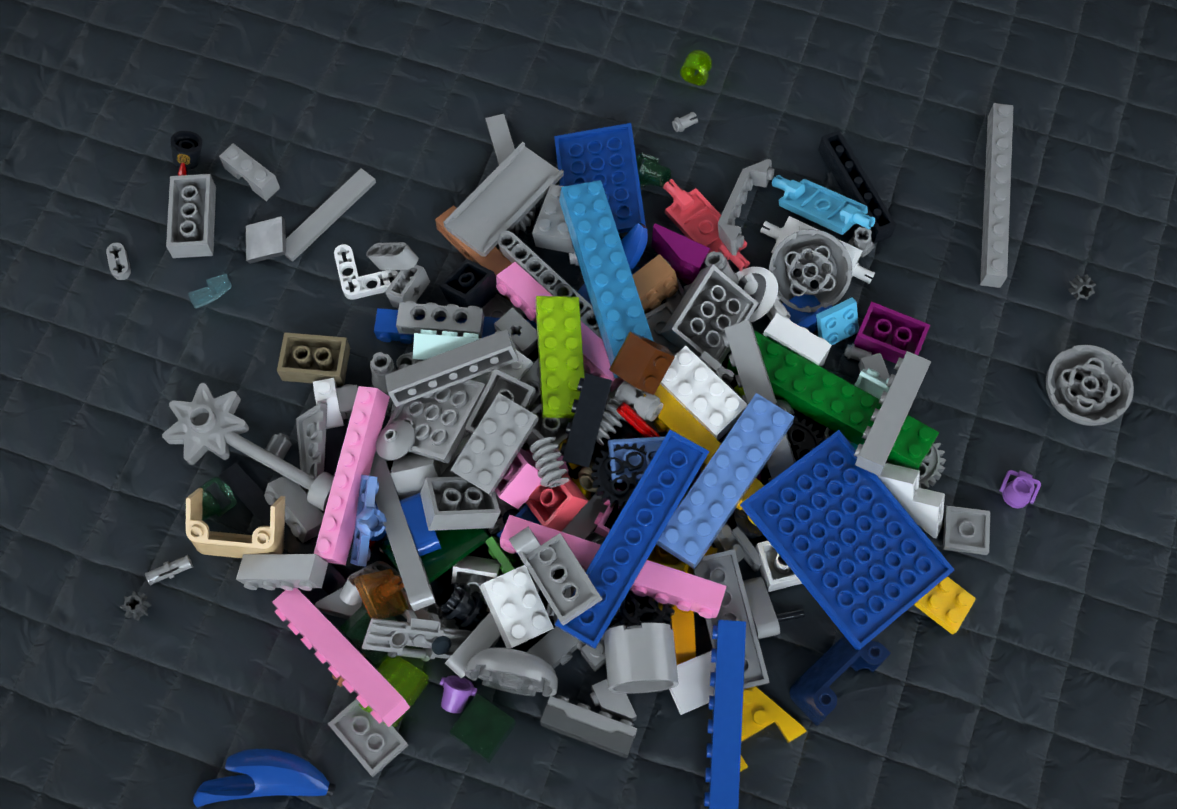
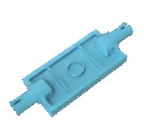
M776 175L772 180L773 187L785 191L784 196L779 199L780 207L843 235L854 224L863 226L868 230L875 224V218L867 215L868 207L807 179L797 182Z

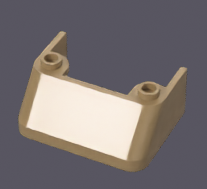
M198 488L186 498V535L201 554L242 558L243 554L283 553L285 496H280L271 505L270 526H260L252 535L209 531L208 525L202 521L203 488Z

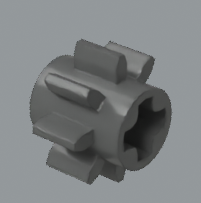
M1087 274L1084 277L1076 275L1072 281H1069L1072 288H1069L1068 291L1071 295H1074L1076 300L1080 298L1088 300V297L1095 294L1093 287L1096 283Z
M133 591L131 596H124L125 602L120 608L127 611L125 616L128 619L133 616L139 621L141 616H148L147 610L152 604L146 601L147 596L144 593L139 597Z

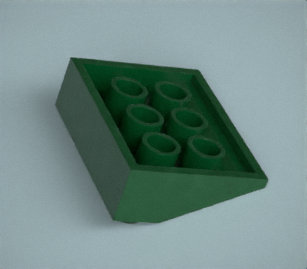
M482 528L435 530L441 549L421 556L429 582L434 581L489 539L486 532ZM387 538L379 547L389 562L399 572L389 539Z

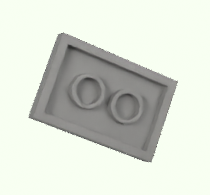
M355 699L332 719L328 725L369 774L374 777L400 754L408 744L392 725L388 727L383 721L379 724L370 714L373 710L369 706L364 708Z

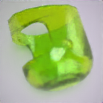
M702 50L690 52L680 70L682 78L686 82L698 86L705 85L708 80L707 72L712 68L711 57Z

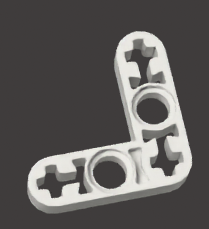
M341 244L335 248L334 256L342 290L345 297L350 300L384 293L391 284L389 278L393 277L395 279L399 273L396 270H385L359 277L351 247ZM342 252H346L348 262L343 261ZM346 268L353 269V273L349 276L342 274ZM369 281L377 282L375 288H368L366 285ZM348 282L353 283L354 292H350Z

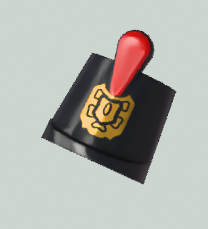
M179 131L171 137L172 159L174 165L179 168L178 176L188 175L187 169H193L199 164L202 138L191 131Z

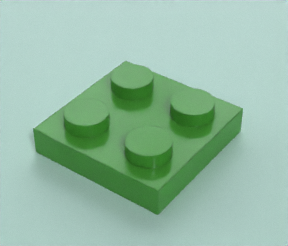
M491 536L486 540V544L489 547L488 552L494 559L499 561L503 574L524 565L515 554L508 553L500 547V540L497 537Z

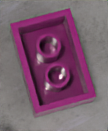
M871 301L854 344L855 347L870 351L873 355L881 353L883 359L896 364L899 357L904 358L907 351L919 355L930 324Z

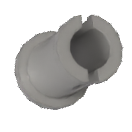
M690 112L681 118L676 117L672 121L674 130L676 132H683L685 128L697 124L698 118L691 119L697 115L694 112Z
M847 344L843 356H846L848 360L851 358L860 361L861 358L871 356L872 352L855 347V344Z

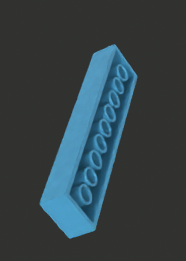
M599 180L561 187L559 202L611 366L630 331L651 341L654 340L602 182ZM613 373L614 379L620 378L619 376Z

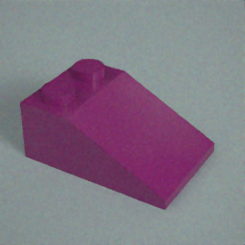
M656 223L653 226L652 248L658 255L660 254L666 261H669L678 279H681L687 285L693 283L701 269L706 268L704 261L707 258V254L710 253V248Z

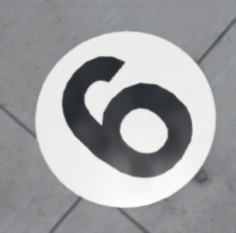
M749 267L735 273L739 279L738 286L759 303L749 318L750 322H754L768 313L778 295V283L775 276L769 270L762 267ZM751 272L756 281L749 282L745 279V276Z

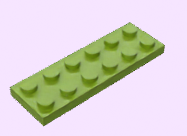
M536 296L542 418H574L575 413L571 412L574 399L579 400L581 391L577 390L580 378H585L579 297Z

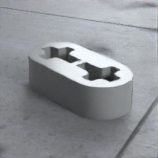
M112 243L106 250L110 271L117 280H125L131 274L127 251L121 243ZM117 250H119V252H118L119 258H116V257H115V254H116V251H117ZM118 265H121L123 267L122 272L118 273Z

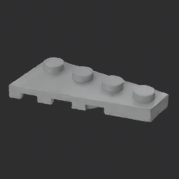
M325 403L317 404L296 418L300 469L315 478L324 472L327 404ZM302 487V489H303V490L306 492V494L308 495L309 490L306 489V488H304V487Z

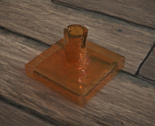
M392 569L361 575L353 580L370 619H384L403 614L406 610H409L401 591L404 588V584L398 585L402 579L399 576H394Z

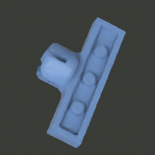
M361 475L350 561L351 564L357 566L367 565L371 554L369 548L370 539L372 536L375 537L382 534L386 528L383 524L387 522L384 513L376 509V504L374 503L375 494L379 490L378 477Z

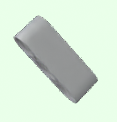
M405 242L376 243L369 248L366 254L379 270H409L417 264L419 259Z
M756 577L743 580L758 639L779 635V622L763 578Z

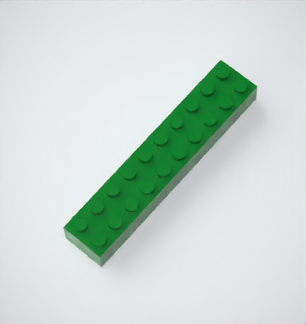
M754 330L775 398L786 400L793 409L834 432L840 430L845 438L857 445L859 443L864 445L866 439L862 438L867 426L872 427L874 423L870 419L875 408L880 410L882 404L878 403L880 399ZM729 359L727 369L738 375L737 368L732 367ZM907 415L887 462L918 470L932 448L939 432Z

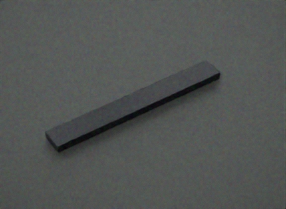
M235 462L219 475L220 479L264 526H270L271 505L267 503L264 497L265 493ZM285 522L284 548L290 554H314L315 546L309 540L302 543L298 537L293 535L291 528ZM328 563L322 589L330 595L341 589L347 580L331 563Z

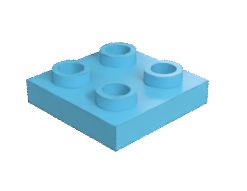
M852 297L816 314L818 337L824 338L831 345L859 332L857 302Z

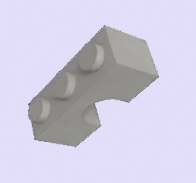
M234 143L219 156L225 170L238 180L243 177L251 186L252 191L265 201L280 189L276 176Z

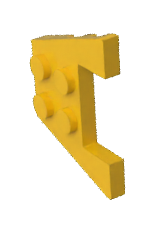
M756 686L743 689L741 742L774 722L788 743L806 733V729ZM742 756L740 759V772L748 768Z

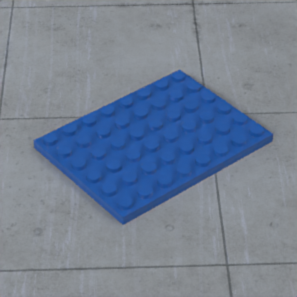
M838 430L743 501L740 506L854 649L860 650L951 574L954 568L878 476L855 465L858 458L854 456L856 450Z

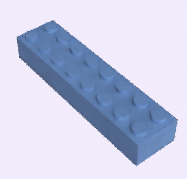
M756 393L673 514L657 545L695 570L791 427L794 416Z

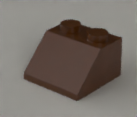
M630 331L609 370L632 386L654 395L675 356L667 347Z

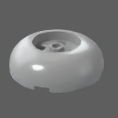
M808 229L795 232L779 243L772 254L769 271L777 280L778 295L783 303L798 311L815 312L821 307L833 306L845 295L852 279V262L847 249L835 236L821 230ZM810 251L813 253L814 257L812 260L805 258L806 252ZM824 263H828L831 266L828 272L822 270ZM809 267H815L814 274L809 272ZM796 268L802 271L800 277H795L793 274ZM812 280L818 281V288L813 289L810 286ZM808 294L815 295L821 304L815 307L806 306L798 308L789 300L795 296Z
M1077 345L1064 352L1062 351L1052 361L1046 375V391L1052 405L1062 416L1077 424L1098 426L1116 420L1127 410L1133 398V380L1131 374H1128L1123 367V362L1110 351L1093 345ZM1076 374H1080L1082 376V380H1077L1074 378V376ZM1071 391L1075 392L1077 396L1072 395Z
M487 648L473 655L465 670V675L469 679L476 681L479 678L483 680L482 685L500 691L526 696H535L536 692H543L542 695L545 697L553 696L557 693L558 678L554 668L544 659L524 651L509 648Z

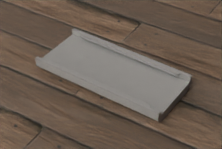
M522 142L443 222L444 227L479 255L486 257L498 244L497 238L499 234L503 231H511L548 192L550 184L555 185L564 176V171L562 169L559 171L525 147V143Z

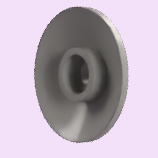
M403 420L387 425L380 432L376 441L378 455L385 460H396L403 457L414 444L416 437L414 427L409 422Z

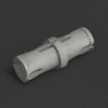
M186 555L170 563L167 561L163 563V566L145 572V576L151 586L168 577L170 579L174 578L175 574L193 568L190 557Z

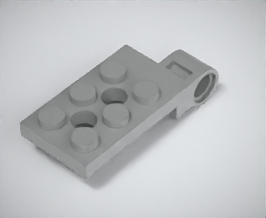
M528 526L509 539L563 626L603 600L561 533L541 545ZM558 569H563V577L554 579V572ZM568 588H576V593L573 597H565V591Z

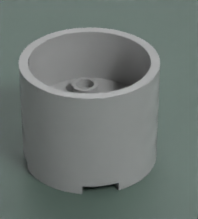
M641 623V625L629 626L627 628L625 625L606 630L604 644L607 683L610 692L624 694L649 693L678 686L674 632L670 625L664 623Z

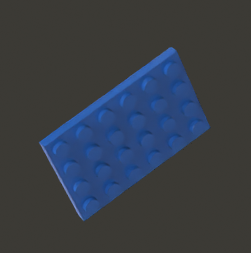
M631 123L554 136L558 170L562 169L564 171V176L559 180L560 186L601 180L618 233L629 232L637 223H642L646 227Z

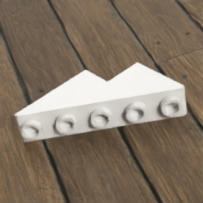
M885 463L878 478L916 524L936 539L943 525L945 494L919 488V470Z

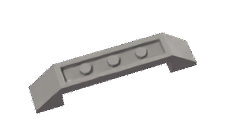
M770 159L742 169L718 221L719 238L732 255L736 256L739 248H742L744 244L741 227L735 226L736 217L739 218L741 206L746 203L747 193L752 190L753 185L767 187L769 180L773 179L774 168H772V161Z

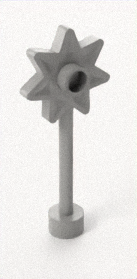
M201 383L192 402L173 400L169 403V407L178 418V421L162 434V437L168 444H184V459L190 465H194L208 450L226 460L230 456V445L308 489V502L325 512L334 476L328 472H323L315 478L240 436L239 434L249 430V426L243 419L234 415L241 401L235 391L215 398L209 387L205 383Z

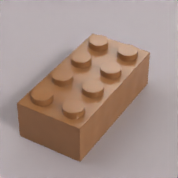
M660 254L632 275L645 314L659 307L663 300L675 295L679 289L675 270Z

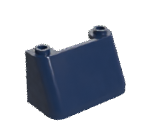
M843 636L793 683L789 691L790 698L818 726L837 705V696L829 686L850 666L856 672L866 668L873 673L891 653L881 643L872 640L860 650H855L846 637Z

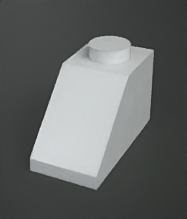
M335 379L314 381L316 405L319 403L327 404L326 429L344 426L343 418L339 411L336 392L338 387Z

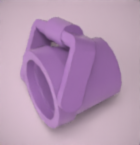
M1008 470L999 491L1002 492L1003 499L1007 505L1017 509L1023 508L1028 503H1034L1041 487L1040 481L1032 478L1033 475L1021 470L1019 472ZM1010 474L1017 476L1016 479L1007 483Z
M454 675L447 676L446 678L442 677L440 685L444 687L441 707L450 713H461L469 696L475 697L478 689L474 688L472 682L464 677L462 679Z

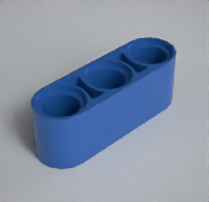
M420 493L400 500L420 557L441 549L436 531H428Z

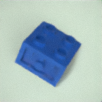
M808 294L795 296L789 300L798 308L806 306L815 307L821 304L815 295ZM782 303L791 315L789 319L798 326L805 327L810 333L818 330L816 314L833 307L830 305L826 308L821 307L815 312H802Z

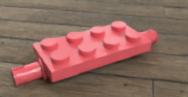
M673 179L664 184V190L674 198L672 205L665 209V214L687 238L709 247L710 252H721L727 260H731L740 272L743 270V267L747 268L750 265V262L740 253L741 250L747 247V242L744 240L743 247L739 248L736 256L729 252L719 238L718 221L721 214L697 188L691 192H686Z

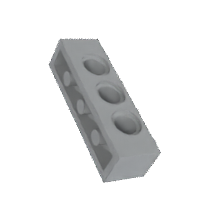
M406 301L405 303L399 302L396 327L400 334H420L422 329L437 331L436 335H442V331L458 332L457 337H463V333L479 334V338H482L485 316L483 309L477 306H468L466 308L455 304L441 306L432 302L418 304L415 301ZM419 315L425 316L422 320H416V317ZM439 317H445V318H446V319H445L444 321H442V322L436 321L437 318H439ZM461 318L466 319V322L462 324L457 323Z

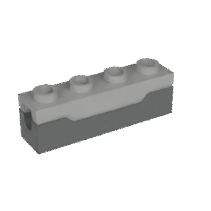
M561 695L549 697L548 704L540 721L541 726L628 758L637 733V728L633 727L634 723L621 719L620 722L612 719L611 714L599 711V714L590 711L591 707L582 703L577 705L571 704L568 698Z

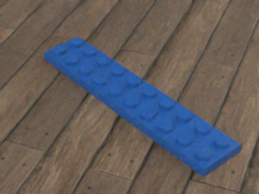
M669 430L586 570V574L603 600L564 626L557 619L556 627L590 647L597 648L709 454L707 449Z

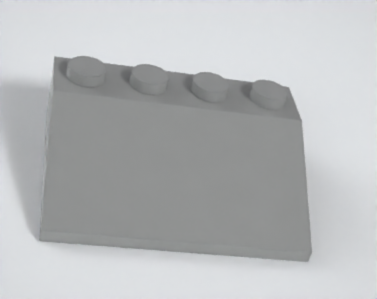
M712 264L701 269L660 334L680 349L687 346L698 358L706 351L722 364L730 351V346L726 347L722 335L726 334L724 328L749 320L759 303Z

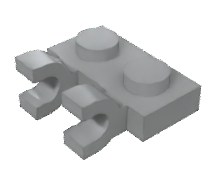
M704 351L699 359L721 380H727L729 383H732L735 374L722 367L721 363Z

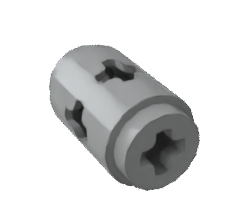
M626 381L622 382L615 394V398L618 401L628 404L644 420L654 421L663 408V403L660 402L659 397L643 392Z

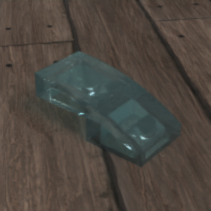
M227 274L207 279L208 287L188 293L195 309L215 301L232 287Z

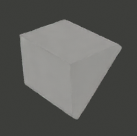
M415 453L393 460L390 473L400 500L420 493L426 478L441 477L438 460Z

